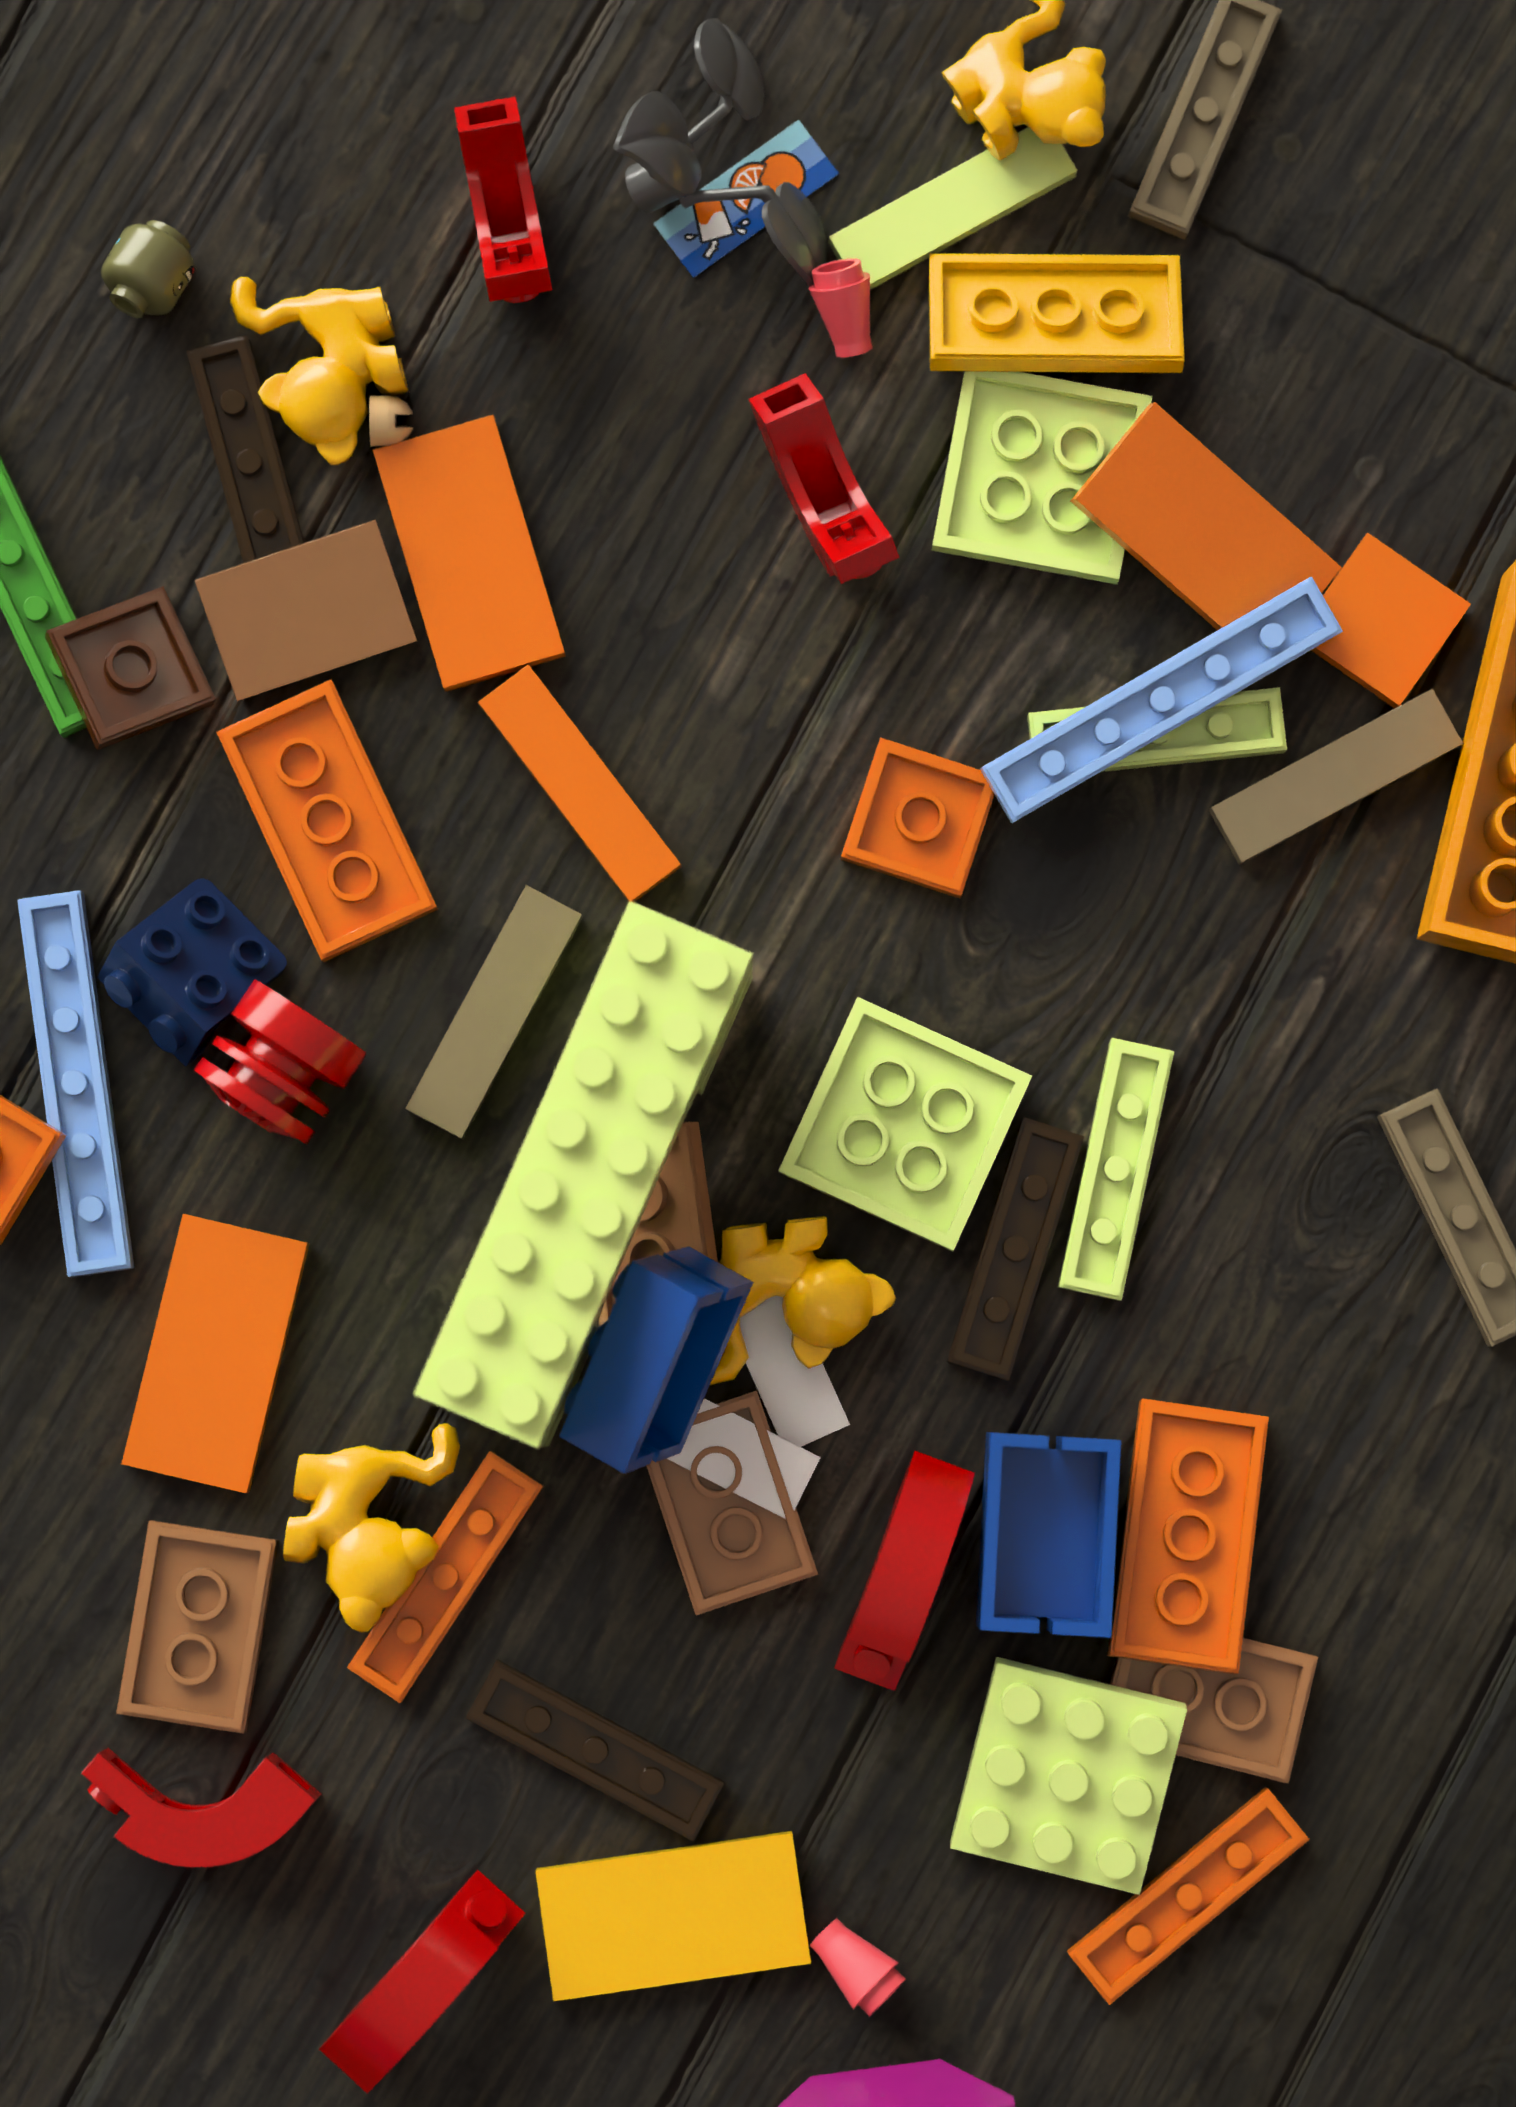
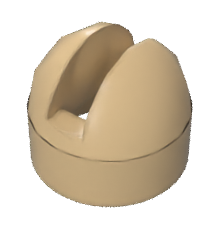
M370 396L369 429L371 446H388L407 440L412 433L413 427L397 426L396 415H413L409 405L399 397Z

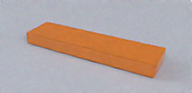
M529 664L478 701L481 709L628 902H636L681 868V863Z
M489 1451L432 1537L439 1546L434 1559L425 1567L417 1570L415 1579L410 1587L393 1605L386 1607L347 1668L401 1703L544 1485L493 1451Z
M1265 1786L1141 1889L1140 1895L1135 1894L1069 1948L1067 1953L1106 2002L1111 2005L1310 1839Z

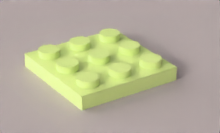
M964 371L932 551L1117 584L1120 578L1125 549L1070 501L1146 407L1151 404L1152 396L1024 372Z
M857 997L778 1173L953 1252L1032 1075Z
M996 1657L950 1840V1848L1140 1895L1187 1712L1186 1703Z

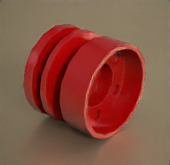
M254 979L231 1013L236 1021L252 1035L251 1038L243 1046L230 1039L216 1036L211 1044L234 1058L235 1062L226 1073L202 1057L193 1071L204 1078L216 1093L218 1099L270 1133L298 1139L307 1145L316 1131L293 1117L292 1114L301 1102L325 1118L330 1109L310 1090V1087L318 1078L333 1086L345 1089L367 1056V1053L296 1004Z

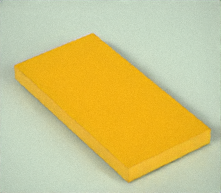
M929 254L930 371L1182 373L1184 340L1180 255Z
M792 1831L536 1868L535 1870L553 2001L811 1964Z

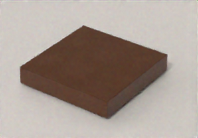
M164 587L157 588L46 631V641L97 750L213 706L216 700Z

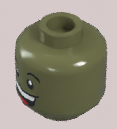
M151 220L147 224L138 223L127 226L107 256L101 269L104 284L112 292L109 296L112 304L123 313L134 318H141L144 314L160 316L170 313L195 271V263L192 255L189 253L191 247L187 239L176 229L160 221Z

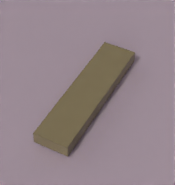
M1260 0L1218 1L1128 217L1186 240L1282 9Z
M1432 688L1212 806L1209 812L1237 863L1241 865L1459 748L1463 742Z
M528 885L525 886L405 1108L407 1111L462 1140L464 1139L583 918L581 913Z
M1438 1088L1377 1116L1487 1347H1492L1516 1335V1250Z

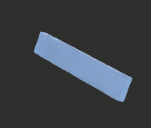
M1311 576L981 767L980 770L1008 819L1013 823L1343 632Z
M78 890L17 899L47 1124L67 1135L52 1159L67 1276L72 1278L133 1269L134 1260L84 893Z

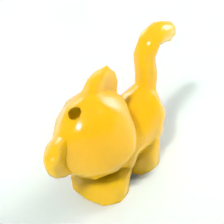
M1031 0L1041 8L1039 12L1016 20L1004 31L982 36L971 46L963 59L942 72L943 78L955 93L951 100L955 110L968 125L977 120L986 131L983 134L982 141L993 157L999 161L1015 152L1019 141L1018 132L1015 127L1022 124L1028 126L1045 144L1069 143L1079 147H1088L1100 143L1104 136L1102 117L1105 112L1106 85L1102 75L1106 58L1102 50L1088 47L1073 48L1065 58L1037 67L1031 72L1025 71L1023 46L1058 27L1066 5L1064 0Z
M239 277L232 283L230 303L238 324L262 335L287 323L299 321L324 350L323 357L313 356L300 360L289 372L277 373L267 379L257 392L262 403L269 409L280 413L284 423L305 442L316 446L318 452L330 465L346 462L353 455L358 443L357 432L368 415L366 385L373 380L379 392L388 396L409 392L401 359L397 356L395 345L379 346V342L395 337L389 308L383 299L381 288L376 287L352 291L341 288L318 289L305 296L285 298L264 310L258 308L256 304V283L249 277Z
M825 1216L788 1220L785 1224L784 1239L769 1240L766 1223L727 1227L725 1230H722V1255L719 1263L753 1281V1285L710 1385L734 1380L748 1360V1352L741 1333L740 1317L754 1310L765 1300L775 1296L783 1297L782 1308L785 1322L792 1331L791 1347L797 1359L809 1369L821 1365L829 1357L833 1348L844 1346L868 1326L872 1316L882 1314L895 1304L896 1297L893 1287L888 1281L875 1274L863 1273L847 1259L816 1258L813 1251L821 1248L828 1235L827 1217Z
M448 1423L439 1424L432 1431L433 1457L426 1460L405 1451L380 1450L367 1445L343 1449L333 1454L299 1455L293 1496L299 1501L310 1503V1513L302 1517H289L283 1550L284 1560L305 1564L317 1557L320 1547L326 1550V1583L339 1598V1610L346 1624L356 1631L363 1633L371 1630L380 1619L382 1610L393 1605L413 1583L417 1570L425 1567L436 1555L439 1546L431 1535L418 1528L402 1529L396 1522L380 1517L368 1518L367 1511L372 1500L382 1490L391 1476L404 1477L432 1486L454 1472L460 1444L456 1428Z

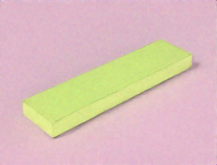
M1028 127L1018 133L1019 141L1015 152L1001 161L995 159L989 150H986L829 236L828 243L838 260L852 258L861 260L863 272L870 274L871 290L928 259L929 254L939 253L1075 178L1077 169L1062 144H1045Z
M1280 687L1239 691L1103 771L1285 753L1287 744ZM1085 707L1028 713L1029 738L1035 737Z
M1116 1038L1110 1039L1058 1288L1122 1301L1174 1051Z

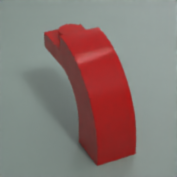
M516 96L455 107L458 135L474 212L489 302L504 300L509 303H521L535 298L541 292L552 291Z
M806 373L749 398L753 414L779 478L811 545L829 576L835 575L842 584L851 579L871 576L882 565L900 558L891 534L868 503L850 468L824 398Z
M914 1451L896 1495L873 1568L839 1651L834 1669L895 1691L905 1665L911 1659L937 1592L966 1507L975 1476L974 1472Z
M110 1748L99 1752L81 1773L92 1782L87 1791L100 1805L113 1814H118L123 1809L130 1815L113 1837L145 1857L158 1862L183 1867L226 1865L260 1852L287 1833L322 1795L274 1752L260 1763L232 1796L222 1801L205 1805L186 1804L165 1796Z
M477 1870L395 1965L355 2006L319 2050L361 2089L368 2093L400 2061L497 1951L498 1946L526 1913L484 1874Z

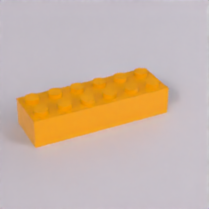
M1516 560L1501 577L1416 938L1417 940L1515 964Z

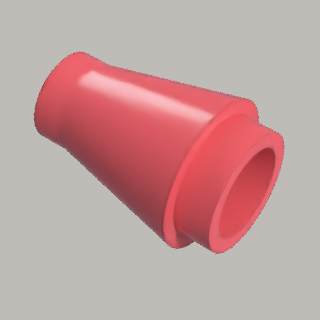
M854 258L836 260L814 268L811 271L814 284L810 285L808 289L832 339L836 356L841 358L852 357L870 351L873 348L870 337V274L863 272L861 260Z
M838 1918L834 1919L810 1944V1947L825 1964L852 2009L854 2010L859 2006L869 2017L906 1980L895 1968L899 1962L848 1929Z

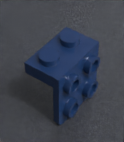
M200 878L193 881L118 939L97 978L104 984L110 998L119 1006L128 1008L147 1027L154 1042L165 1052L172 1053L186 1067L204 1052L219 1025L232 1015L231 1013L254 979L268 986L282 974L287 965V960L282 952L211 881Z

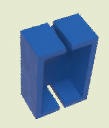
M691 1247L665 1252L663 1256L657 1254L634 1260L628 1264L615 1281L612 1296L616 1301L610 1316L597 1329L590 1341L588 1355L592 1359L584 1378L575 1384L565 1401L564 1413L568 1416L559 1436L624 1474L650 1465L652 1460L658 1462L680 1454L753 1285V1281Z
M986 1432L976 1611L977 1628L987 1631L1039 1633L1040 1620L1036 1617L1047 1618L1046 1630L1051 1634L1111 1638L1121 1440L1056 1436V1449H1049V1436Z

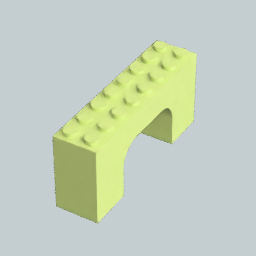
M629 901L417 1384L414 1395L535 1448L550 1446L563 1416L565 1401L577 1383L589 1356L588 1347L590 1341L599 1328L597 1327L598 1320L621 1263L696 1094H703L752 981V953Z

